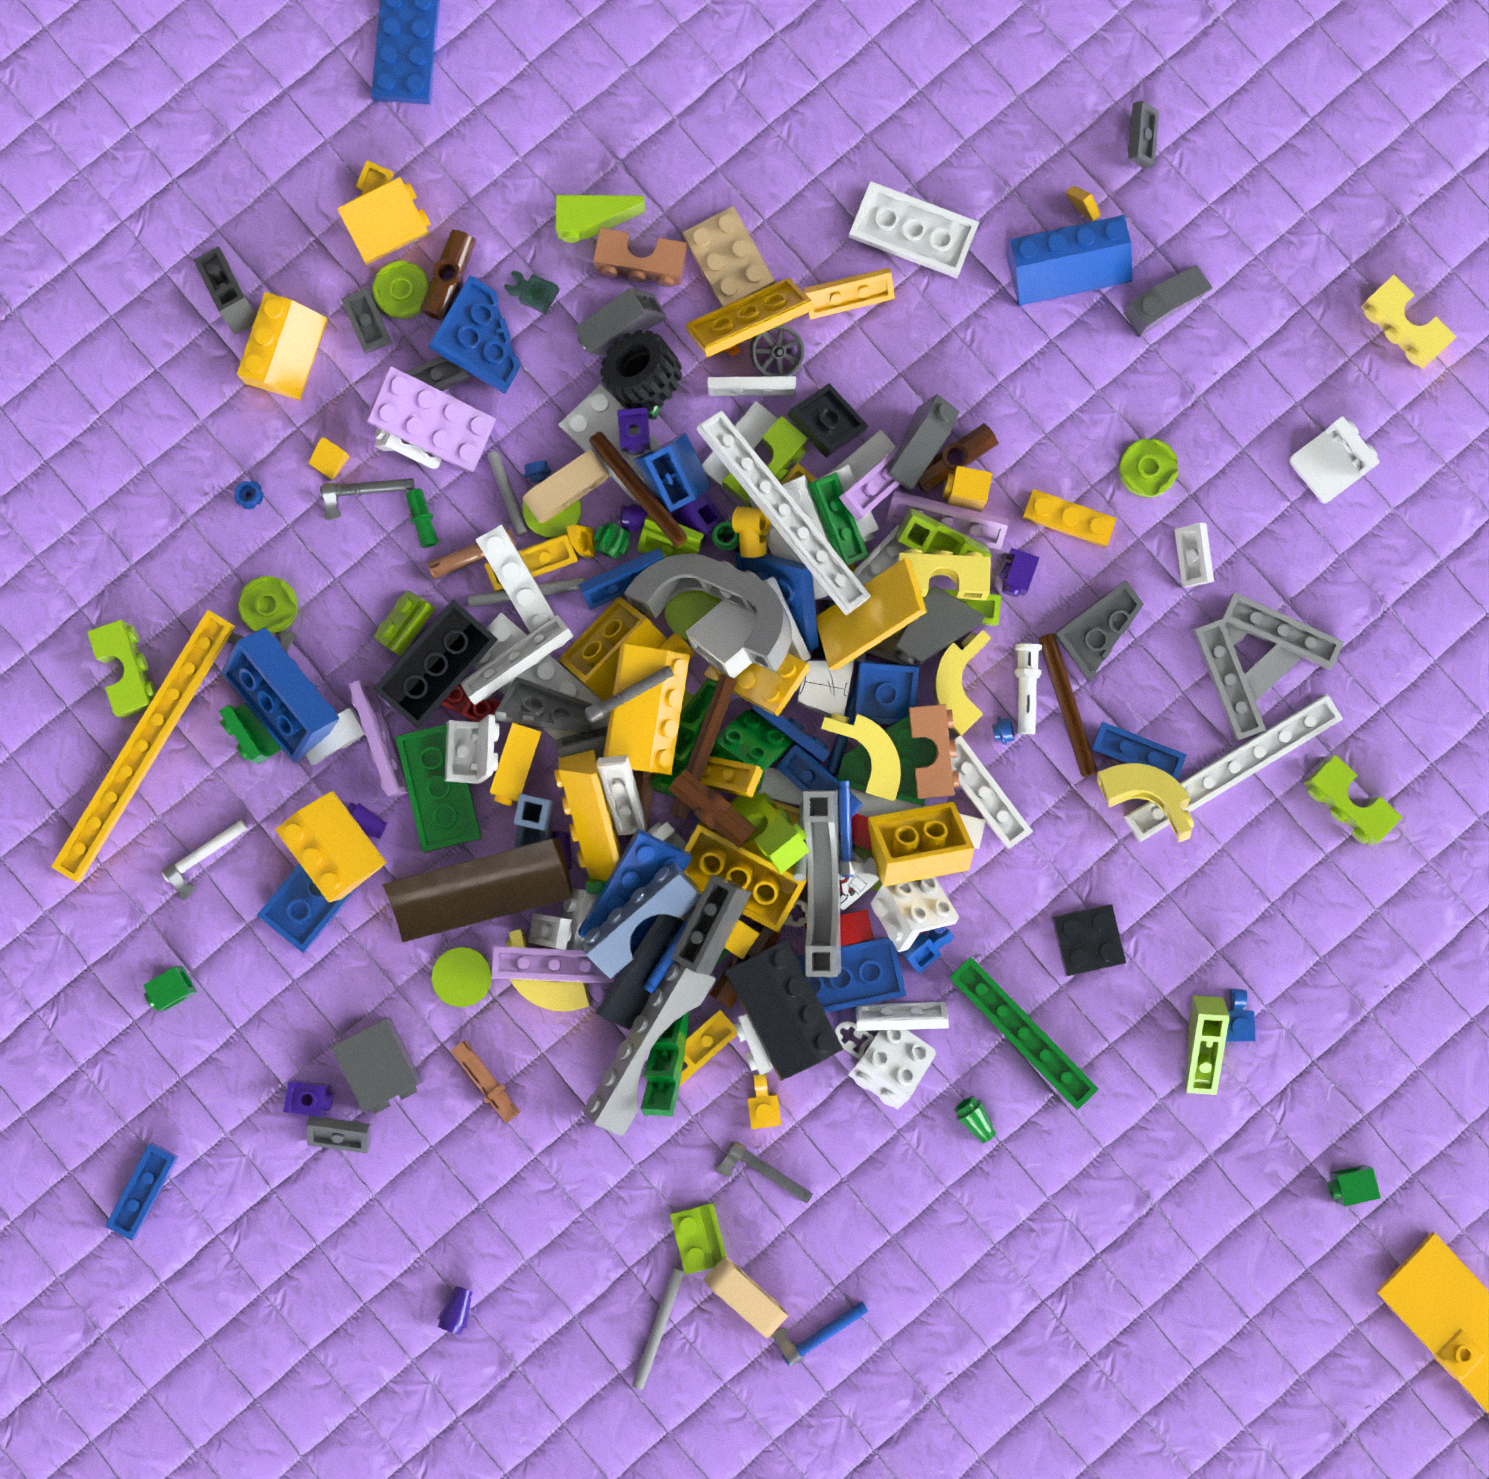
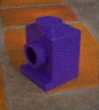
M647 407L617 410L621 451L627 452L628 455H641L645 453V450H651ZM630 428H639V432L636 435H631L628 431Z
M706 492L681 507L672 515L674 520L678 519L683 526L704 534L702 539L704 543L712 539V532L716 525L725 521Z
M1011 548L1006 559L1011 560V563L1005 562L1000 578L1005 580L1002 592L1013 597H1019V594L1025 596L1029 590L1040 557Z
M297 1079L288 1081L283 1112L316 1117L325 1116L326 1111H330L333 1104L334 1095L330 1093L331 1085ZM306 1094H310L313 1098L311 1105L304 1103V1096Z

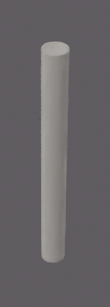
M585 577L538 584V587L543 595L580 590L578 584L585 582ZM505 590L468 596L470 608L511 601Z
M673 1267L632 1384L636 1389L643 1390L685 1273L682 1269Z

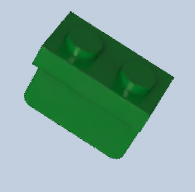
M245 703L237 708L228 704L219 710L223 717L220 721L222 727L229 736L234 734L239 742L236 748L245 761L249 759L254 763L261 764L282 750Z
M748 709L717 735L710 756L760 767L763 773L756 787V790L759 791L762 787L765 770L792 746L793 740L771 726V723L762 716Z

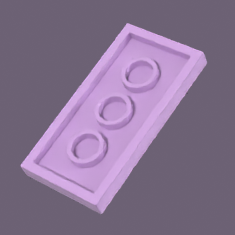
M392 366L387 368L365 419V422L470 473L475 471L496 421V418Z

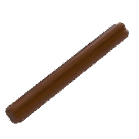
M596 432L589 439L592 447L671 543L676 547L682 545L687 540V535L603 432Z
M1054 634L1043 635L1039 638V643L1042 645V653L1082 777H1087L1097 773V767Z
M721 674L719 676L686 766V770L699 781H701L737 683L736 679ZM675 796L670 814L685 820L688 817L690 807Z

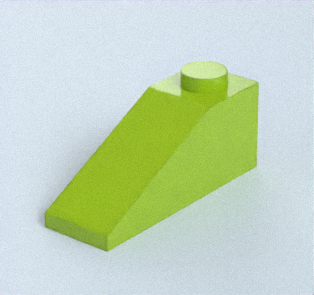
M556 195V232L558 239H563V241L568 243H576L580 239H589L599 234L600 228L610 229L646 212L645 198L642 195Z
M1192 996L1188 1022L1186 1093L1217 1095L1230 1017L1223 997Z

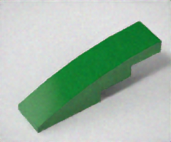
M706 679L681 712L672 774L657 773L650 782L654 791L675 798V795L672 794L669 788L675 779L686 769L717 681Z
M689 1011L674 1021L660 1035L650 1050L644 1073L647 1085L640 1108L643 1115L673 1117L684 1062Z

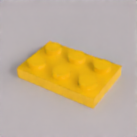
M787 653L776 672L751 663L734 678L737 683L733 693L778 717L810 670V666ZM710 664L704 676L706 679L718 682L719 676L722 673Z

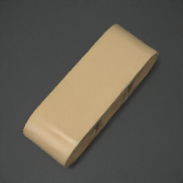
M589 450L533 487L522 499L537 521L544 523L601 485L609 478L610 474L595 452Z
M726 1256L703 1279L721 1299L766 1338H769L789 1316L787 1311Z

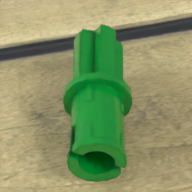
M420 488L412 489L406 493V499L412 515L410 522L415 525L420 547L429 548L439 543V540H437L431 520L434 516L432 513H429L423 491Z

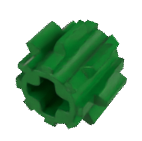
M607 521L604 527H598L593 537L594 541H596L593 547L601 554L617 560L620 554L625 555L630 546V541L628 540L630 533L622 527Z

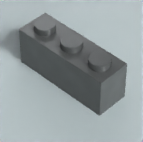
M712 875L671 959L695 973L711 975L752 892L726 878Z

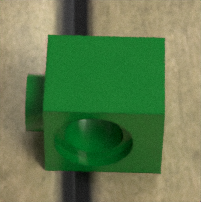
M174 966L143 985L146 990L144 997L152 1009L156 1008L157 1012L166 1011L197 993L183 966Z
M1361 1165L1329 1172L1331 1181H1328V1190L1333 1200L1336 1199V1203L1349 1206L1381 1199L1374 1168Z

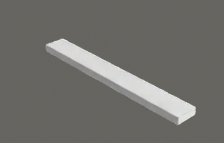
M719 411L700 423L696 429L842 612L847 615L869 600L871 597L869 592L723 411Z
M1328 694L1323 695L1181 781L1180 784L1190 797L1189 806L1182 810L1193 811L1343 720ZM1151 801L1123 817L1138 842H1142L1170 825L1162 809Z
M768 767L765 770L762 787L758 791L760 794L766 792L772 800L797 806L803 802V792L778 769ZM850 788V792L863 803L857 814L866 817L926 807V805L922 806L898 799L891 801L865 793V791ZM960 814L974 849H979L986 820Z

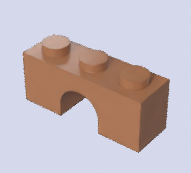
M600 228L594 256L595 270L599 271L601 275L606 277L628 276V279L635 282H645V279L657 281V284L664 287H673L674 284L681 286L687 257L686 242L657 238L654 252L647 257L640 258L629 252L631 243L629 232Z
M946 704L908 707L911 737L931 739L937 751L935 759L930 764L914 767L917 798L955 795L954 788H959L958 770H952L951 758H956L955 740H949L948 728L954 727L952 709L946 710Z

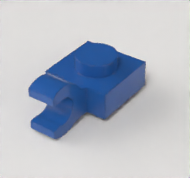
M945 926L931 929L928 936L923 932L914 940L908 950L901 951V953L912 968L920 974L941 956L938 950L950 943L954 935Z
M1230 989L1231 1010H1228L1230 1017L1225 1042L1255 1041V1011L1246 1010L1247 990Z

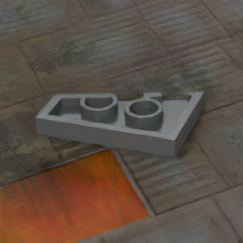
M1125 580L1053 634L1086 680L1091 681L1101 663L1109 656L1121 634H1124L1144 604L1128 581Z
M516 677L495 712V721L589 733L594 723L588 721L584 712L586 708L593 704Z

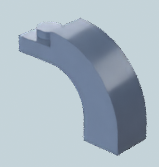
M520 794L513 822L517 826L514 849L549 840L553 817V802L551 800Z

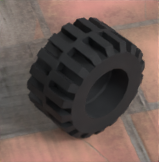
M638 330L633 335L628 333L624 335L622 340H616L613 348L607 350V357L603 358L601 362L603 368L600 369V375L603 377V384L625 409L647 407L648 412L652 411L655 406L661 407L664 405L663 402L666 399L670 400L673 396L672 392L678 389L680 384L677 381L682 379L681 363L659 334H654L649 330H646L644 333L642 330Z

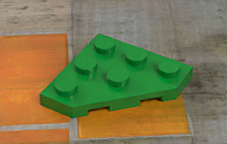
M908 715L884 731L892 740L900 761L901 776L896 799L924 806L926 798H917L914 767L930 764L935 759L937 751L931 739L911 737ZM860 744L843 755L837 778L838 781H850L849 788L865 791L871 772V758L864 745Z

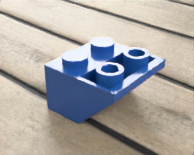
M686 433L634 459L646 486L669 513L695 500L711 487Z

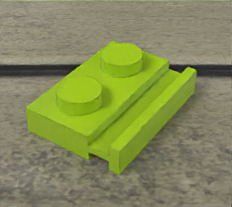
M647 515L637 551L645 554L660 548L664 558L678 554H698L704 534L678 524L686 533L687 540L682 545L676 547L652 518Z
M407 590L397 600L395 607L388 617L380 623L373 638L401 657L436 608Z
M713 1202L670 1213L685 1275L714 1268L724 1256L727 1257Z

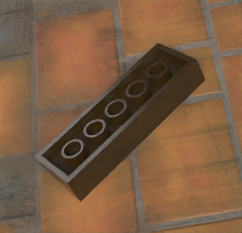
M560 839L537 842L382 884L393 909L402 942L575 898Z

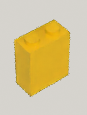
M401 177L337 208L366 265L429 234L426 227L431 225L423 209L419 211L416 209L412 200L416 199L417 196L410 182L404 184Z
M512 723L489 792L490 795L495 796L494 802L511 807L512 802L518 803L541 736L540 731Z

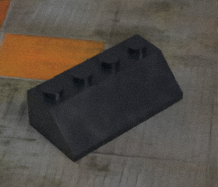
M452 599L372 689L419 729L499 639Z
M659 914L634 952L633 960L625 966L595 1013L628 1030L632 1029L634 1020L643 1011L650 992L646 991L643 986L674 936L678 933L681 925H683L684 920L668 914Z
M787 939L765 948L724 971L780 1081L817 1065L843 1050Z

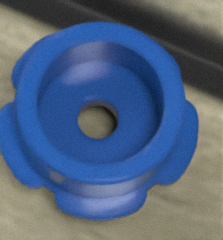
M547 461L533 462L524 465L526 474H523V477L530 478V483L542 482L548 478L547 475L552 471L548 468Z
M255 481L241 482L236 487L234 494L236 503L248 510L254 509L257 504L263 501L264 497L263 492H261V486ZM247 493H251L252 496L248 498Z
M1000 716L997 717V723L992 724L996 742L1001 741L1003 745H1007V742L1015 741L1010 717L1001 719Z

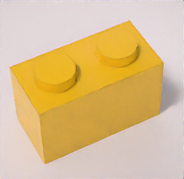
M957 466L954 474H948L942 498L947 499L946 504L982 512L987 503L992 473Z

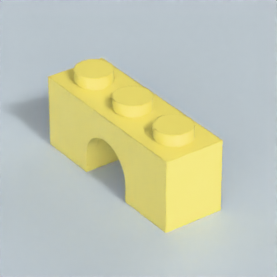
M1393 275L1364 302L1361 308L1364 310V314L1369 321L1377 323L1385 331V336L1390 342L1398 344L1406 352V357L1411 363L1419 365L1423 369L1456 336L1436 316L1423 326L1411 324L1405 317L1404 309L1407 302L1415 295Z
M908 549L904 553L899 552L897 562L903 558L911 560L922 597H926L928 593L929 580L937 575L948 576L954 581L957 599L986 600L990 593L991 557H983V554L978 552H969L965 556L953 555L950 551L922 554L923 552L918 549Z

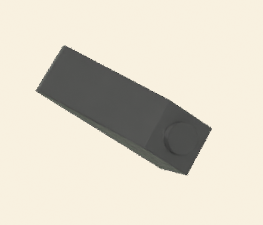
M218 246L194 259L196 267L219 313L234 335L249 329L254 324L257 313L220 247Z
M1195 265L1154 286L1131 301L1124 311V315L1141 337L1210 292L1213 287L1199 267Z
M938 394L918 406L887 474L909 491L912 490L949 436L960 411Z

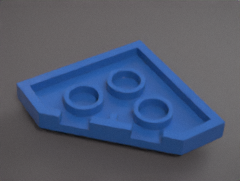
M470 275L428 348L505 394L519 371L520 364L517 356H514L510 344L511 337L505 319L502 318L498 307L499 301L496 291Z
M740 549L735 551L738 570L743 572L746 570L751 571L761 580L775 577L807 650L813 651L818 648L812 573L805 564L770 554L746 558L740 556Z

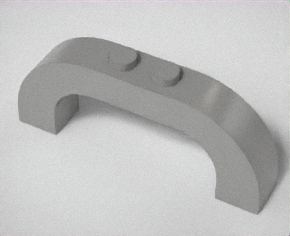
M678 554L666 557L643 570L624 592L631 606L655 619L658 618L666 605L677 595L691 590L706 592L757 615L756 625L742 645L752 663L776 672L789 650L792 637L791 622L777 593L769 584L761 580L753 572L748 570L745 572L740 571L727 561L722 560L719 562L699 554Z

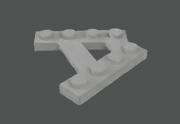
M1236 592L1231 595L1221 620L1193 630L1235 741L1266 730L1255 701L1301 658L1330 670L1333 668L1344 641ZM1247 633L1274 645L1245 673L1243 672L1234 645Z

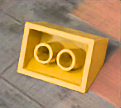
M264 292L237 371V376L247 385L300 401L328 319L293 300Z
M618 597L558 660L594 695L604 702L612 697L611 693L614 691L621 644L658 649L666 638L646 616L624 599Z
M334 791L298 810L275 829L328 902L343 899L387 863Z
M954 802L868 817L872 855L883 887L969 870L974 845Z

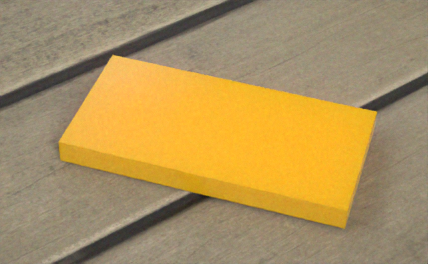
M786 278L686 323L685 326L690 337L703 353L709 357L814 310L812 300L791 278Z
M903 558L864 584L863 586L871 597L849 614L845 615L838 605L834 604L816 616L817 628L829 669L838 670L926 613L911 560Z

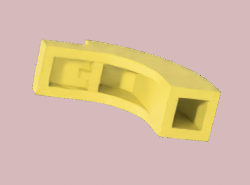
M984 630L978 635L972 632L960 644L964 648L963 650L953 642L942 656L934 676L933 691L935 704H946V710L952 709L954 727L950 729L958 737L962 736L983 715L966 696L962 687V673L965 665L991 639Z
M833 712L831 718L824 716L821 729L851 737L864 745L869 752L871 772L865 793L895 801L900 784L901 768L897 750L887 733L877 723L858 713L856 714L854 724L848 723L849 717Z
M1138 763L1120 764L1097 772V783L1109 808L1130 799L1151 801L1159 806L1166 815L1178 842L1190 838L1191 828L1194 827V823L1190 813L1187 810H1182L1189 806L1190 797L1183 786L1170 774L1156 767Z
M524 929L509 932L510 939L506 940L507 947L528 948ZM510 979L513 986L524 998L548 1010L572 1011L592 1006L587 984L584 982Z

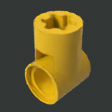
M737 506L733 512L732 527L736 533H739L740 556L755 558L767 554L766 534L770 529L771 522L758 507Z

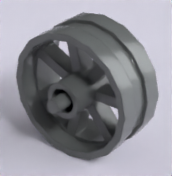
M784 325L772 328L779 329L776 343H773L767 335V331L752 337L749 345V356L753 366L760 373L769 377L789 376L801 366L804 358V344L801 337L792 328ZM785 330L794 337V340L781 345ZM761 336L769 344L767 348H756ZM797 344L796 358L786 353V349ZM756 353H768L769 355L762 366L757 361ZM774 358L776 359L778 373L766 371V368ZM786 358L794 362L792 366L785 371H783L781 359Z

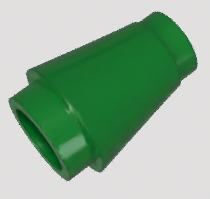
M724 521L716 525L712 532V540L715 546L728 552L736 551L739 548V533L734 531L732 522ZM728 538H733L730 542L725 543Z
M970 1096L955 1107L956 1119L979 1139L981 1143H986L995 1136L996 1131L993 1129L980 1100Z

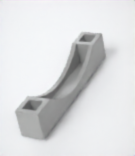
M838 790L803 791V823L807 836L806 845L810 850L807 853L806 977H837L841 973Z
M673 961L654 993H650L646 1006L634 1020L630 1033L625 1041L620 1044L617 1055L610 1067L604 1071L601 1082L594 1094L587 1100L583 1112L595 1125L624 1136L639 1111L637 1100L638 1082L650 1049L660 1035L674 1021L702 1004L716 980L713 975L695 973L678 962Z

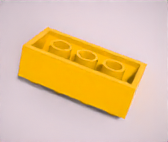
M621 644L613 696L667 665L670 666L674 676L610 711L603 757L628 755L631 769L667 775L672 774L690 655Z
M590 750L558 758L559 769L554 770L558 788L564 787L566 797H562L565 814H571L574 823L569 824L573 842L579 841L581 850L577 851L580 867H586L589 878L607 881L621 858L622 852L596 765L595 752Z
M701 820L684 851L689 852L692 856L684 872L694 881L701 892H704L712 875L734 882L752 892L742 914L779 933L808 879V870H806L804 881L793 879L794 864L781 874L765 858L756 842L747 840L739 849L718 830L710 828Z

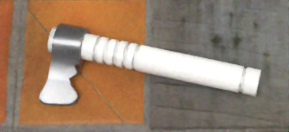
M241 819L196 849V851L181 859V861L173 862L163 869L162 875L164 879L174 885L182 900L188 898L195 890L193 885L185 883L186 879L183 878V872L242 834V832L248 830L247 825Z

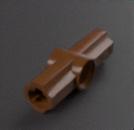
M451 230L441 258L433 267L434 275L420 308L421 313L438 321L444 320L456 291L463 284V274L476 243V239L468 233L460 230ZM446 271L455 272L453 278L449 280H443L442 275Z
M983 423L957 442L947 445L944 451L932 459L916 483L919 489L925 495L944 483L947 480L948 474H954L957 466L967 467L999 445L995 434L990 427ZM951 453H958L962 456L963 461L961 464L953 465L948 462L947 456Z
M686 769L675 779L669 788L672 794L693 809L692 813L710 828L718 830L739 849L757 829L744 816L732 808L733 805L712 788L710 790Z
M757 922L753 929L760 934L746 955L751 957L775 944L782 933H777ZM734 955L726 969L736 965L739 957ZM723 972L709 995L731 1009L738 998L725 972Z

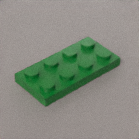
M447 724L395 736L422 853L482 839L470 784L445 782Z

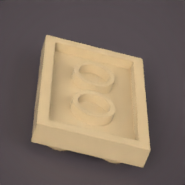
M734 206L682 232L687 246L721 308L775 284V280Z

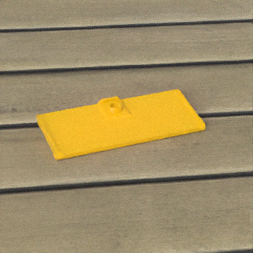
M1435 1232L1428 1234L1412 1254L1375 1292L1432 1352L1441 1366L1489 1414V1291L1448 1248Z

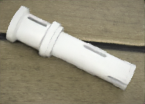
M1015 644V650L1018 651V666L1014 670L1016 678H1019L1018 734L1034 735L1036 726L1037 678H1040L1041 670L1038 669V660L1042 645Z

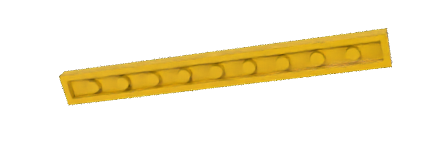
M210 610L206 611L51 866L53 869L75 882H81L235 629V625Z

